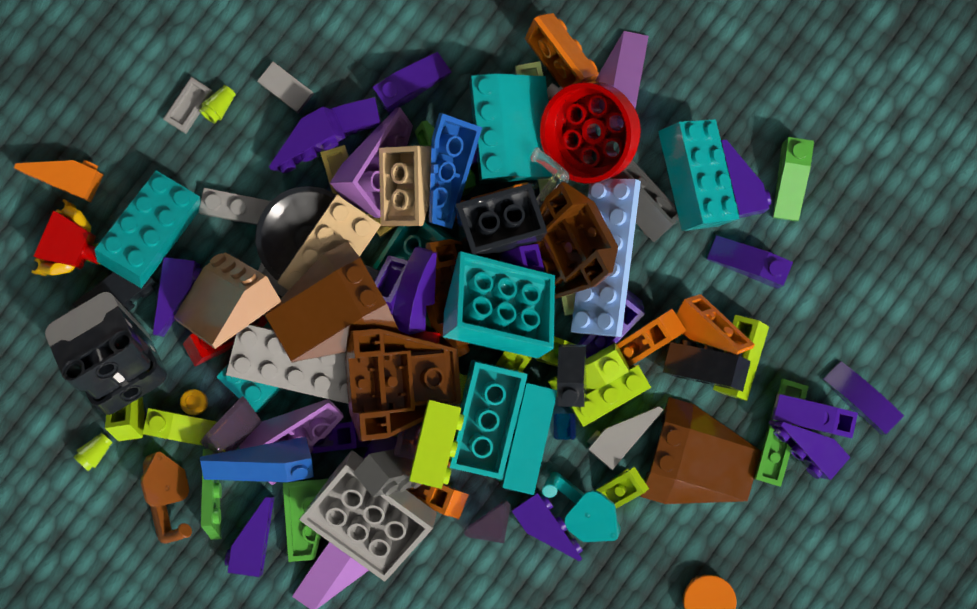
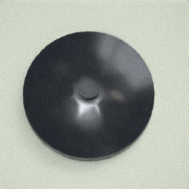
M312 186L297 187L281 193L264 209L256 229V247L265 269L277 281L335 198L336 194Z

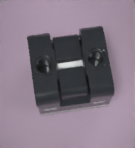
M109 292L98 294L53 321L46 328L45 336L62 377L76 390L85 391L91 404L105 415H111L157 388L164 383L167 377V372L148 332Z

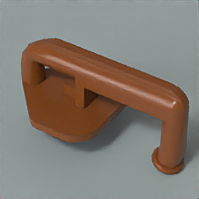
M162 452L150 454L143 461L141 487L145 501L150 505L158 540L161 543L167 544L188 538L192 534L191 527L186 523H181L177 529L172 530L166 507L167 504L182 501L188 496L189 485L185 470Z

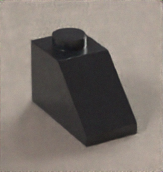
M559 344L557 372L558 406L584 407L587 393L586 345Z

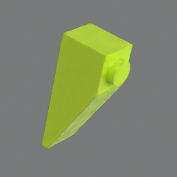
M616 343L586 359L587 393L607 385L629 372V364ZM557 376L548 380V383L552 389L557 390Z
M143 396L119 411L106 415L105 429L118 442L143 438L145 418Z
M148 408L143 434L226 450L231 424Z

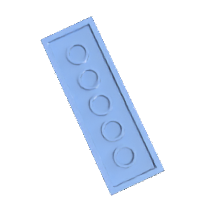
M606 179L590 183L588 198L594 201L618 245V251L613 272L596 287L576 292L571 332L622 336L641 183L637 179Z

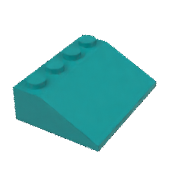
M514 74L471 76L469 88L473 124L482 127L476 147L479 184L556 178V170L548 161L540 138L542 115L549 103L546 76Z
M460 251L457 256L444 310L443 337L540 358L554 349L555 275Z

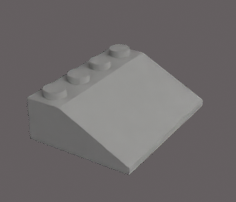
M351 451L336 468L299 520L385 582L433 529L437 512L407 490L403 492L396 491L388 496L384 494L372 497L353 474L364 459L354 451Z

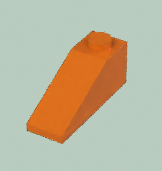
M74 160L16 163L14 166L16 170L90 203L104 176L97 171V165L83 160L82 164Z
M702 294L684 299L676 314L687 330L682 334L690 340L736 355L753 349L755 346Z
M671 309L619 342L617 346L630 367L687 330L674 310Z
M423 484L416 489L413 487L406 489L434 511L457 519L460 518L469 494L443 484L442 489Z

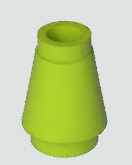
M224 85L201 103L202 107L199 109V112L214 124L218 120L221 121L233 98L236 96L235 92Z
M101 432L98 436L77 449L78 453L73 458L89 471L92 467L96 468L113 442Z

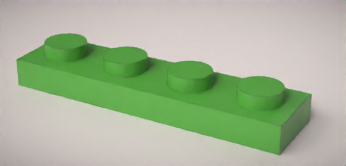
M782 379L778 394L805 400L809 386ZM769 424L754 479L781 487L791 448L786 442L780 441L774 435V429Z

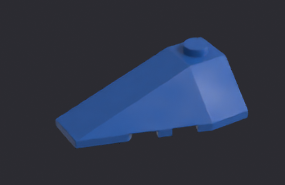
M439 113L431 143L429 222L452 229L456 217L455 204L460 203L482 127L443 113Z
M306 436L200 457L204 480L291 482L314 477L312 458Z

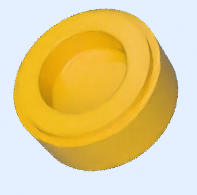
M191 389L182 395L180 405L185 413L199 415L206 410L208 399L202 391Z

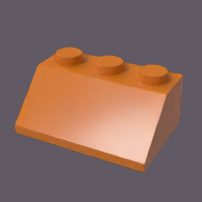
M554 13L534 18L524 39L562 88L576 83L595 81L599 75L595 63L585 56L580 43L576 39H572L567 32L564 22L561 19H557Z

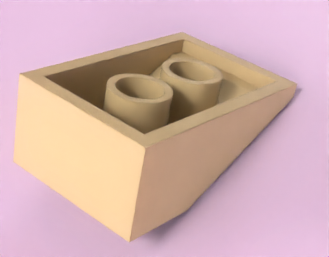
M431 146L379 148L381 226H423L430 204Z

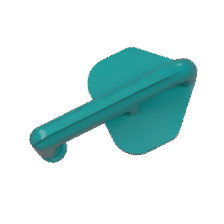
M552 472L542 488V494L545 497L551 498L559 490L575 503L574 507L565 517V525L569 532L582 542L615 541L618 539L621 527L617 522L615 504L610 499L595 490L584 494L558 472Z

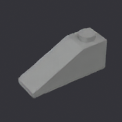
M660 406L607 427L601 433L596 430L587 441L590 444L587 450L609 469L613 470L663 409Z

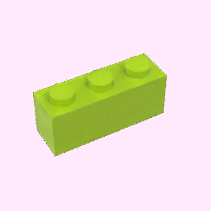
M735 315L732 324L755 344L753 349L742 352L741 356L751 361L744 390L742 392L714 386L713 390L747 401L769 326L759 320Z
M634 365L623 376L586 393L584 407H570L580 426L584 427L650 389L651 386L639 365Z
M428 400L408 481L442 489L443 484L448 485L451 475V468H447L449 457H455L458 442L454 441L456 430L461 431L464 421V415L460 414V407Z

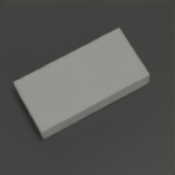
M274 62L271 63L257 81L297 113L302 110L314 95L310 89Z
M191 77L163 120L187 134L200 114L201 103L214 92Z

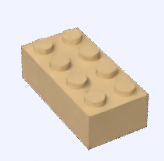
M336 195L277 283L290 290L324 253L347 241L360 257L381 224Z

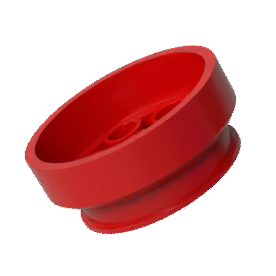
M596 81L572 84L557 92L547 104L540 124L541 144L548 161L561 175L579 183H596L621 173L634 158L641 133L638 114L629 99L617 88ZM600 99H602L605 103V108L603 111L600 109L599 106ZM578 108L582 111L581 119L577 115ZM619 116L622 117L624 122L622 128L617 122ZM596 125H598L601 129L600 136L596 134ZM574 134H577L579 138L578 144L574 142ZM615 142H617L619 145L618 154L614 150ZM593 150L597 154L596 162L592 159L591 154Z

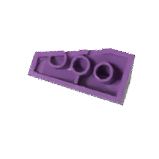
M624 31L595 81L617 88L636 108L649 36ZM600 99L599 106L600 109L603 111L605 108V103L602 99ZM619 116L617 122L622 128L624 122L622 117Z
M400 107L395 108L342 163L330 182L341 198L375 218H380L379 148L407 146L413 127Z
M329 399L256 424L237 436L239 447L243 449L306 436L311 453L314 444L319 439L325 438L344 416Z
M329 542L292 597L309 609H318L369 570Z

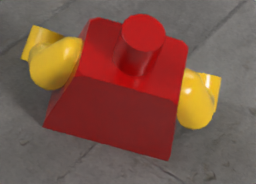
M65 199L62 201L65 203L64 208L53 211L33 257H36L34 261L38 262V268L31 271L34 274L55 276L71 273L74 268L82 269L86 260L98 264L94 250L96 247L93 246L96 236L91 233L90 223L75 205Z

